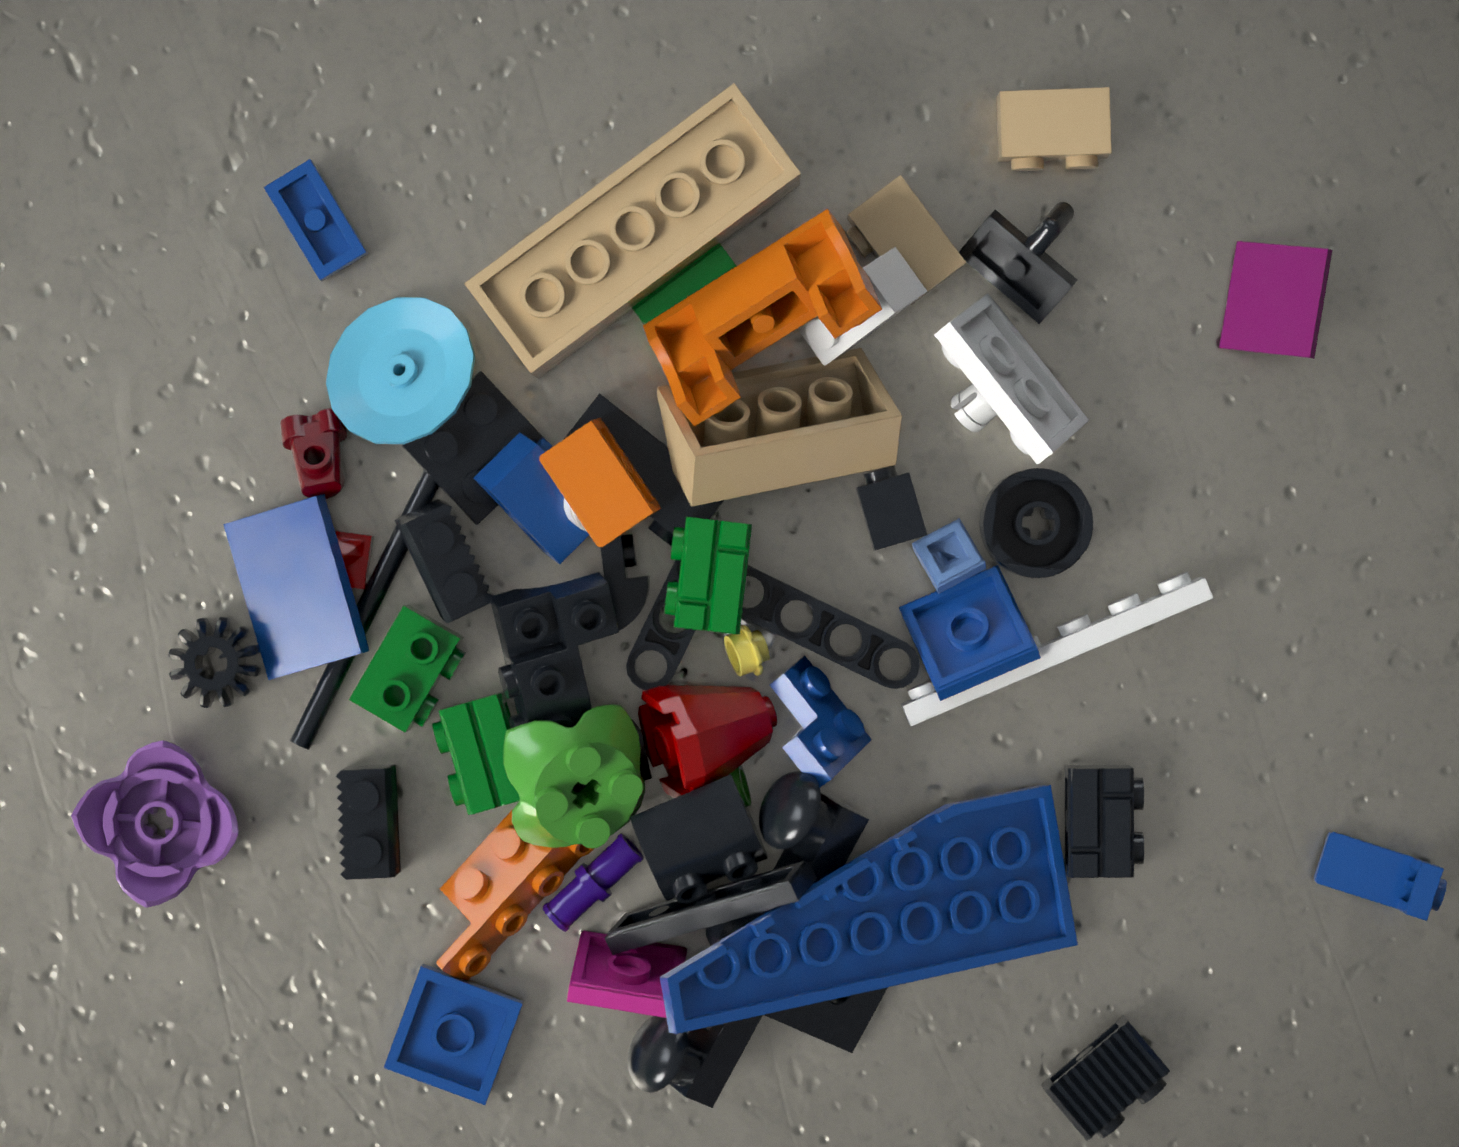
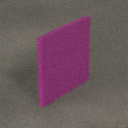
M1237 241L1219 348L1315 359L1333 250Z

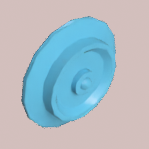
M396 297L368 308L345 328L330 354L326 387L333 412L351 433L374 444H406L434 433L456 414L471 387L475 354L469 331L449 308L427 298Z

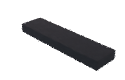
M802 861L751 876L743 881L730 882L707 889L706 894L694 902L680 903L673 899L625 913L607 933L605 940L612 955L798 902L817 877L810 862Z

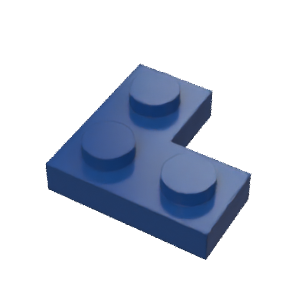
M805 655L770 684V687L803 727L782 748L802 773L810 774L816 778L820 788L832 780L872 740L866 733L858 715L846 708L831 689L827 676L819 668L813 666Z

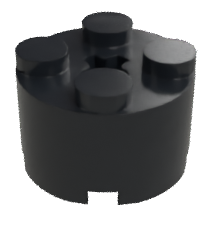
M1045 468L1022 470L1000 480L987 495L980 513V534L990 557L1005 570L1030 578L1052 577L1074 565L1087 550L1093 533L1092 508L1082 490L1066 475ZM1034 507L1041 509V518L1049 520L1050 523L1048 530L1039 531L1037 539L1030 538V529L1022 527L1023 517L1032 516Z

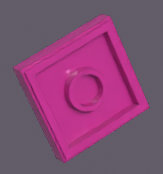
M581 931L569 984L567 1002L666 1018L660 976L684 963L688 948L655 942L612 955L605 940L607 934Z

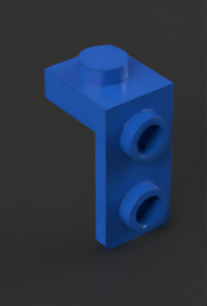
M1333 831L1327 834L1314 875V881L1320 885L1396 908L1406 915L1425 921L1428 920L1431 910L1438 911L1447 887V880L1441 878L1444 868Z

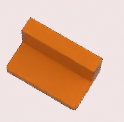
M601 417L591 420L547 450L539 458L541 464L598 547L607 545L661 509V506Z

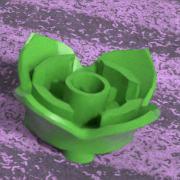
M621 705L596 706L585 712L574 727H565L551 720L528 722L506 731L503 764L507 778L520 797L519 803L512 810L511 821L522 841L532 845L551 848L567 847L575 844H582L592 849L598 848L607 842L609 836L629 823V817L637 813L645 794V781L640 774L641 748L637 730L630 716ZM576 783L587 784L582 790L578 792L573 791Z

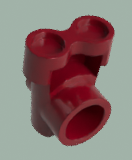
M332 408L321 410L312 416L290 415L282 419L280 427L283 447L292 450L302 494L308 498L325 494L326 499L336 496L345 484V473L341 465L340 442L347 438L346 426L333 412Z

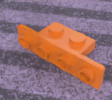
M511 810L440 888L471 924L444 952L436 964L443 972L454 978L469 980L472 976L479 974L489 964L491 955L509 936L517 933L525 925L528 915L543 898L551 895L561 886L564 876L577 861L591 853L595 848H587L582 844L551 848L524 842L514 829L511 821Z

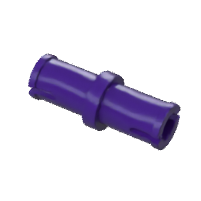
M620 833L617 839L589 865L582 863L574 871L576 877L550 902H546L542 906L545 914L559 929L566 932L596 901L604 902L612 895L610 888L638 862L644 859L643 854L628 837Z

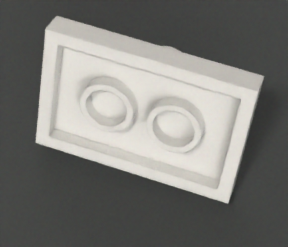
M986 294L934 334L942 344V351L947 360L955 367L962 369L972 382L969 387L958 392L951 399L952 409L959 410L955 413V416L968 430L979 432L989 424L990 420L998 415L1009 428L1011 438L1017 448L1023 453L1030 455L1038 465L1089 421L989 294Z

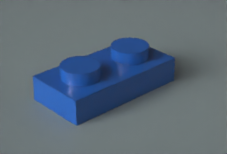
M311 159L264 187L320 281L323 282L368 254Z

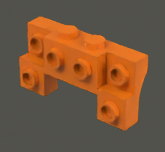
M826 209L644 324L643 328L648 342L667 377L677 407L696 426L712 415L720 413L728 405L741 398L731 371L738 365L817 316L836 339L853 327L864 323L869 317L881 311L882 307L869 276L857 262L843 227L829 209Z

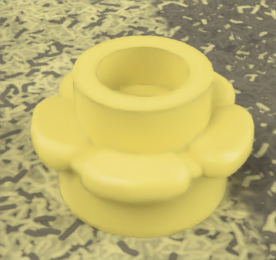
M741 625L740 634H729L724 637L727 656L738 676L741 677L752 672L759 676L763 673V666L761 664L768 661L770 655L767 643L759 630L751 632L746 625Z

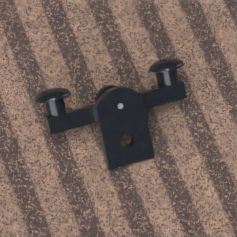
M801 771L787 773L776 780L765 794L759 811V829L763 839L775 849H784L773 870L798 862L809 861L817 877L814 883L846 864L869 821L868 818L849 806L821 793L816 778ZM769 910L707 927L706 937L710 946ZM888 987L769 1013L764 1016L853 1053ZM763 1015L679 1034L669 1033L667 1018L653 1016L641 1025L631 1042L628 1052V1071L631 1080L640 1090L649 1093L657 1092L669 1084L684 1097L713 1108Z

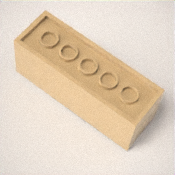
M733 83L464 284L528 371L540 379L632 310L631 307L715 245L718 243L722 244L800 186L801 173L735 83Z

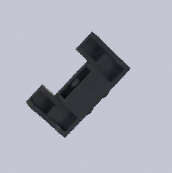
M596 572L555 585L513 589L490 596L505 660V666L498 668V674L507 699L514 698L517 711L516 715L510 716L511 728L540 720H551L565 727L576 726L583 714L592 709L578 645L619 633L608 582L600 572ZM631 719L639 735L641 748L640 774L645 781L652 778L641 729ZM578 782L574 785L573 791L578 792L585 788L587 784L584 785Z

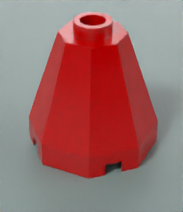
M657 686L642 691L641 700L647 704L639 706L638 718L647 756L652 767L663 764L668 776L659 779L664 792L672 798L728 776L770 743L773 733L772 728L777 726V715L772 701L768 696L762 697L760 692L752 687Z

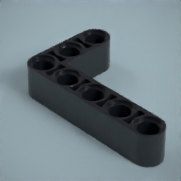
M675 560L628 656L626 664L627 675L631 682L639 689L648 690L657 686H666L675 675L696 632L694 629H685L682 632L676 633L670 632L660 622V612L666 602L668 581L679 583L680 560ZM750 565L747 566L746 576L754 577L761 582L764 595L758 605L750 608L743 607V618L884 687L892 689L904 688L911 684L918 675L920 667L919 656L914 648L905 641ZM800 600L810 606L813 617L806 629L795 632L783 625L781 612L783 607L790 601ZM843 624L853 625L861 635L859 648L850 655L838 654L830 646L832 631ZM892 648L905 651L910 663L905 675L896 679L885 677L879 669L880 657L885 651ZM645 651H657L664 656L667 662L666 674L659 680H645L637 671V658Z

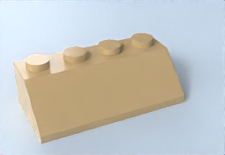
M862 348L848 350L826 366L816 356L733 372L741 398L728 405L720 413L712 415L696 426L677 407L670 385L657 388V397L672 470L691 507L894 466L897 462L902 415Z

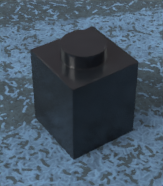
M894 465L863 474L866 485L855 489L874 551L927 535L909 472L897 475Z

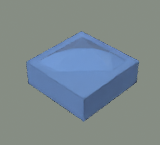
M960 518L912 543L913 551L938 594L986 569V562Z

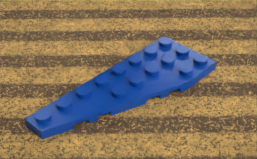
M1038 785L944 804L812 884L798 902L769 910L660 976L669 1033L679 1034L1077 946L1078 942L1051 785Z

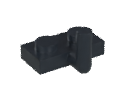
M1066 202L1056 204L1032 234L1027 237L995 209L961 248L959 253L970 266L1040 324L1078 280L1045 252L1072 220L1074 210Z

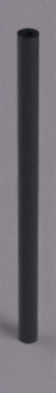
M424 470L401 516L432 502L439 486ZM397 525L357 603L365 636L408 551ZM355 656L327 664L290 739L291 742L302 748L310 749Z

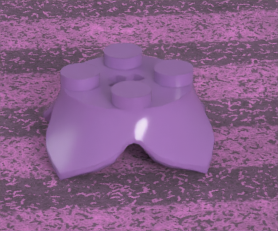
M165 740L152 742L137 749L128 759L124 772L117 777L100 781L88 789L77 803L71 815L74 826L83 843L93 852L107 856L114 862L116 880L123 892L136 903L146 908L160 905L177 897L188 887L194 874L200 868L214 865L225 858L239 835L238 820L229 800L223 793L213 788L207 782L200 765L191 754L176 744ZM158 807L166 809V815L173 818V828L165 829V836L157 834L156 825L148 824L149 814L158 813Z

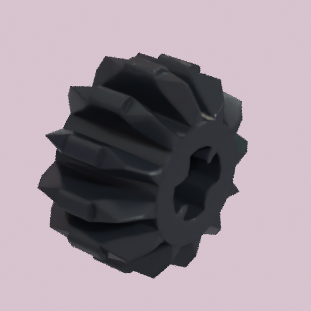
M220 617L218 619L214 633L207 618L197 619L196 628L199 638L192 631L182 629L178 636L189 648L187 650L181 648L169 650L168 656L170 658L184 661V668L172 670L169 673L171 680H178L186 676L190 681L183 687L180 693L185 699L193 696L201 688L200 706L203 708L211 707L216 692L223 707L231 706L234 704L231 687L243 696H247L252 692L249 683L241 677L242 674L250 677L261 674V667L246 664V657L259 654L261 651L259 645L241 647L240 643L249 634V629L245 626L235 630L229 637L230 619L228 617ZM217 648L223 652L219 658L227 659V668L216 671L214 676L207 672L211 669V666L204 667L203 657L204 655L213 654Z

